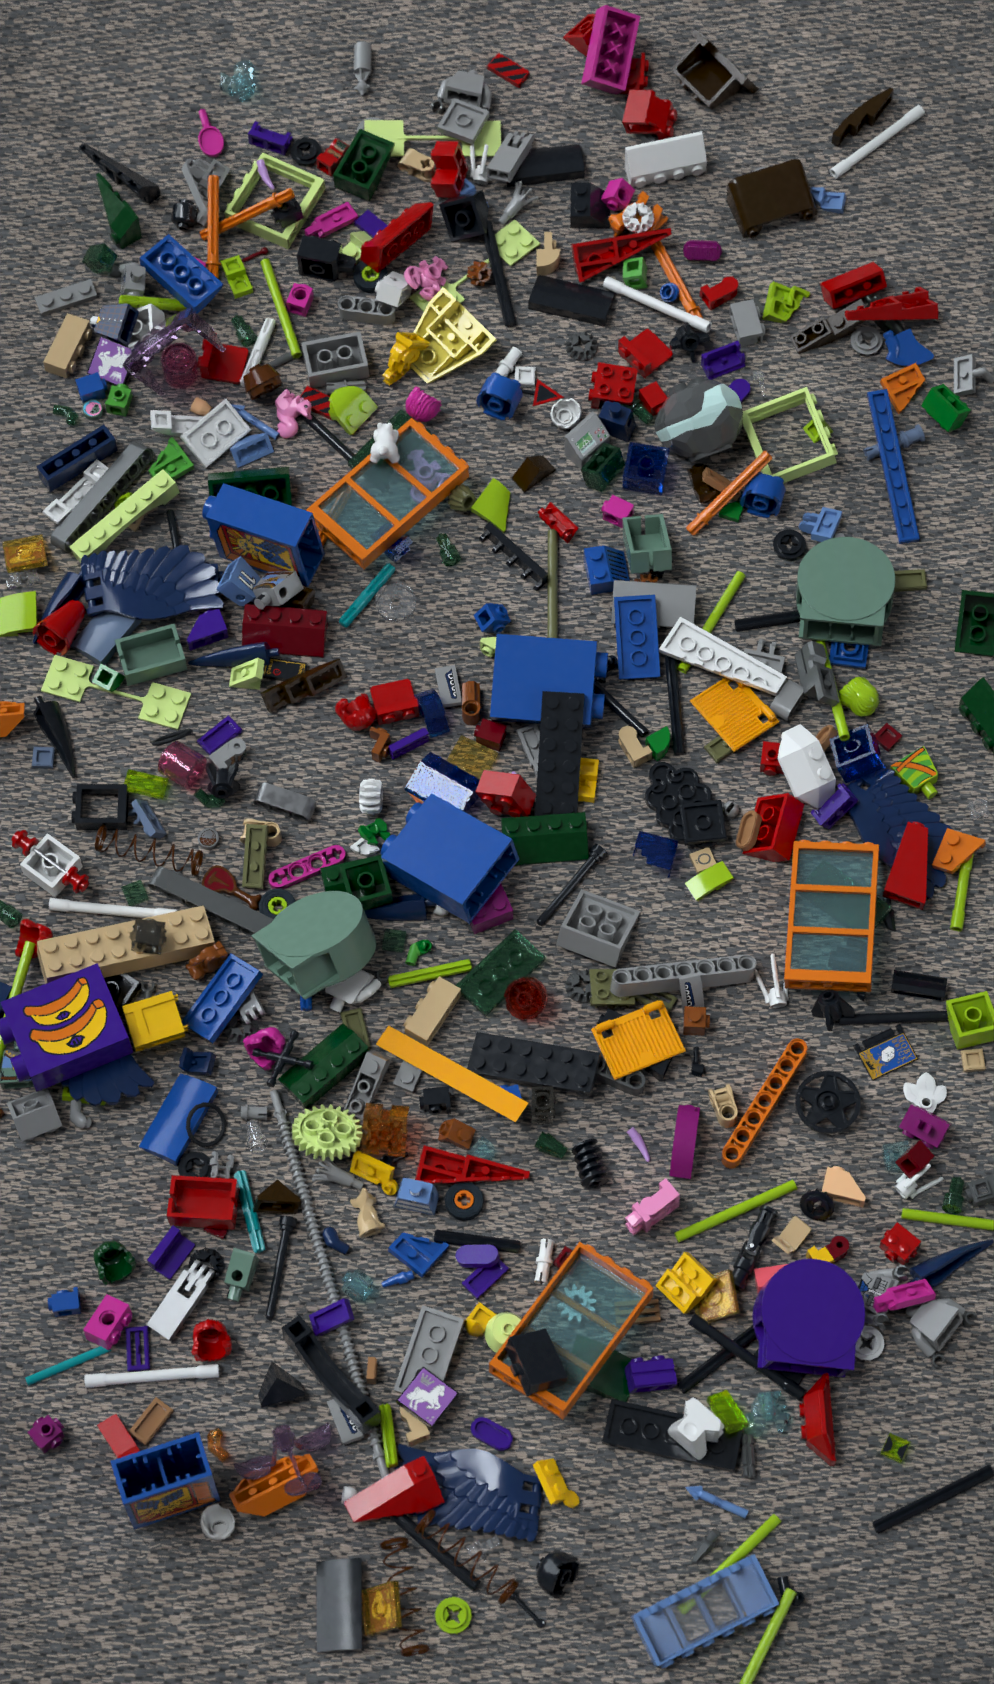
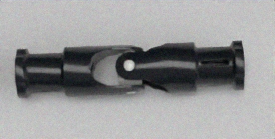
M766 1205L759 1207L760 1213L749 1230V1240H746L733 1265L732 1279L734 1289L739 1292L744 1291L746 1279L752 1274L761 1253V1246L767 1240L771 1231V1223L778 1215L777 1211ZM745 1251L749 1256L755 1257L752 1259H745L742 1255Z

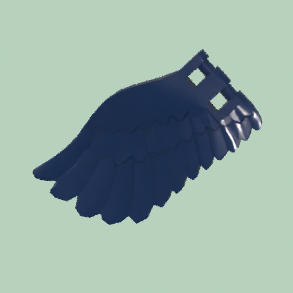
M166 545L159 548L156 552L153 548H148L141 554L136 549L130 555L126 550L121 551L118 555L116 551L106 553L103 550L98 555L93 553L89 558L87 555L81 558L83 582L86 583L84 592L85 600L88 603L87 616H97L104 612H110L137 620L154 621L196 610L222 609L224 603L217 597L220 594L217 590L219 582L212 580L216 573L215 567L205 563L206 558L203 553L190 552L188 545H179L172 550ZM100 579L101 585L94 586V582ZM103 598V604L97 606L96 601Z
M874 759L856 776V780L850 782L847 786L859 800L848 810V814L863 843L879 844V860L890 868L893 866L907 823L919 822L928 828L926 898L930 899L933 897L934 887L942 888L946 882V875L944 873L947 872L934 869L932 863L947 828H952L949 825L940 823V815L928 811L929 806L926 803L916 801L918 796L915 793H908L909 787L900 784L901 778L894 776V770L886 769V765H878L879 760ZM865 785L869 788L865 791L861 788V786Z
M131 1054L61 1082L63 1088L69 1087L70 1096L78 1102L84 1098L87 1103L94 1107L100 1105L102 1101L109 1105H117L120 1102L121 1093L127 1098L140 1095L138 1086L153 1087L155 1084L140 1068Z
M399 1443L397 1449L403 1462H398V1466L394 1467L395 1470L415 1459L425 1456L445 1503L433 1508L436 1511V1515L428 1526L437 1524L441 1529L444 1525L450 1523L449 1528L455 1526L456 1530H464L471 1527V1531L474 1532L483 1529V1533L495 1531L496 1535H505L508 1539L517 1537L519 1541L527 1539L528 1542H533L536 1539L540 1518L538 1516V1509H541L543 1496L541 1494L542 1485L537 1476L523 1474L496 1455L476 1448L433 1453ZM524 1483L532 1485V1491L523 1490ZM521 1505L529 1507V1513L520 1512ZM429 1511L419 1514L409 1513V1515L418 1517L417 1524H419Z

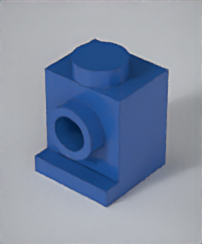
M73 1287V1292L60 1290L57 1291V1294H51V1297L48 1298L49 1311H53L55 1317L81 1314L78 1287Z

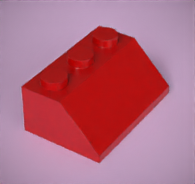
M789 793L758 797L754 811L761 815L762 821L757 841L752 849L743 851L742 854L772 862L789 861L805 804Z

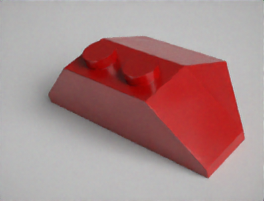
M824 1373L804 1395L802 1403L799 1404V1416L804 1417V1425H801V1439H806V1446L829 1466H835L836 1454L829 1373Z

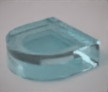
M482 1136L468 1151V1154L491 1161L495 1150L493 1144Z

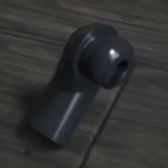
M788 1576L777 1578L781 1598L786 1588L795 1591L790 1588ZM795 1591L797 1594L791 1605L799 1606L804 1602L805 1596L802 1592Z

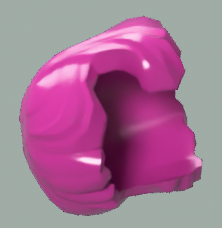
M268 1027L243 1039V1043L250 1058L260 1068L269 1071L276 1061L268 1060L262 1056H253V1049L258 1048L264 1052L271 1051L281 1054L286 1044V1039L277 1028Z

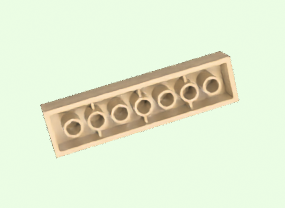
M203 905L37 941V955L45 984L97 963L105 978L193 959L200 954L201 950L215 944Z

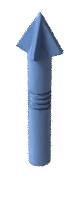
M232 405L244 420L267 433L276 440L280 433L245 411V406Z
M702 1486L685 1487L695 1500L702 1499L708 1503L716 1504V1506L718 1505V1507L720 1506V1508L744 1519L747 1516L749 1510L704 1491Z

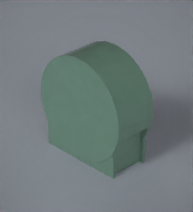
M836 537L815 545L806 553L798 569L796 606L800 615V639L881 646L883 627L890 616L893 605L895 572L891 561L880 548L863 539Z
M326 891L304 897L286 907L274 918L272 923L252 935L265 963L264 966L305 1000L323 988L340 983L359 972L370 961L376 949V938L361 902L354 895L342 891Z

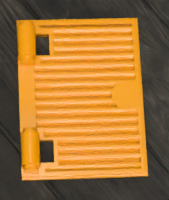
M725 677L692 698L690 702L732 751L735 752L777 725L779 720L769 706L765 705L749 686L736 682L738 687L733 690L729 683L734 680ZM762 715L768 718V721L764 724L759 720V717Z
M654 1001L644 1005L639 1010L614 1020H607L591 1029L614 1080L686 1052L663 1001ZM658 1009L661 1016L651 1020L649 1013ZM611 1029L613 1036L604 1039L601 1032Z

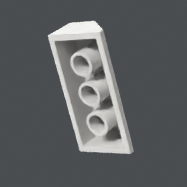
M702 131L625 147V171L629 184L632 187L641 188L646 184L654 182L660 184L665 180L673 178L679 180L687 175L693 174L697 176L706 172L707 159Z

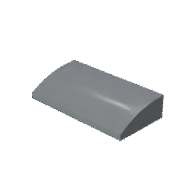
M614 580L611 623H615L614 597L655 595L657 626L674 627L680 617L694 624L696 585Z

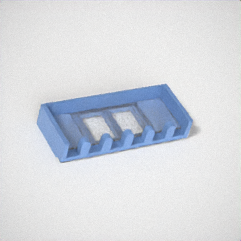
M755 1554L630 1617L655 1667L661 1665L663 1669L674 1663L673 1658L679 1655L685 1658L695 1652L693 1648L702 1645L704 1648L714 1643V1637L720 1634L726 1637L735 1632L734 1627L740 1624L743 1627L755 1622L754 1617L760 1614L765 1617L775 1612L774 1607L779 1605V1602Z

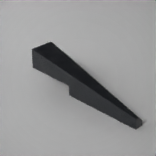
M87 144L79 146L80 150L117 185L123 182L148 205L161 196L160 188L157 184Z

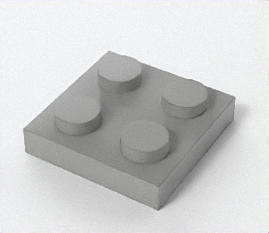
M454 98L440 121L437 131L473 145L489 117V111Z

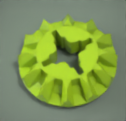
M446 1598L436 1608V1623L444 1632L458 1634L465 1631L470 1624L471 1609L460 1598ZM447 1608L453 1613L461 1609L457 1615L460 1623L455 1622L453 1619L447 1621L449 1618Z

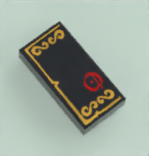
M270 657V665L264 666L263 678L285 681L307 670V663Z

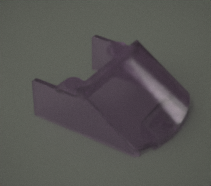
M192 307L169 317L146 333L132 347L122 364L128 373L160 396H163L165 393L151 370L146 366L154 359L155 354L178 338L175 332L179 329H183L185 332L195 331L221 352L225 350L211 325L195 314Z

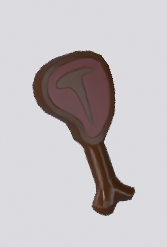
M215 865L206 872L202 879L203 886L219 894L233 895L248 903L251 909H258L261 894L252 896L237 887L235 878L226 868Z

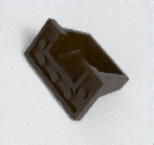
M697 29L691 33L697 41L670 69L682 80L679 84L685 90L691 89L694 92L693 98L700 104L703 101L712 110L744 86L752 94L759 89Z

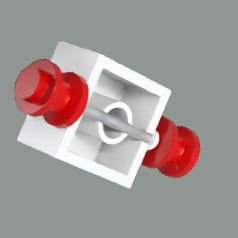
M26 830L17 831L11 839L12 847L15 849L22 848V854L26 856L20 864L23 874L55 898L69 884L73 886V892L75 893L84 892L89 886V876L86 874L80 876L78 874L79 870L83 867L80 857L48 833L40 842L36 837L28 838Z

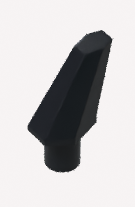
M883 898L882 907L878 908V912L886 928L896 931L894 910L890 908L891 899Z

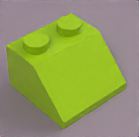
M987 991L946 1001L950 1032L957 1050L994 1041V1008Z

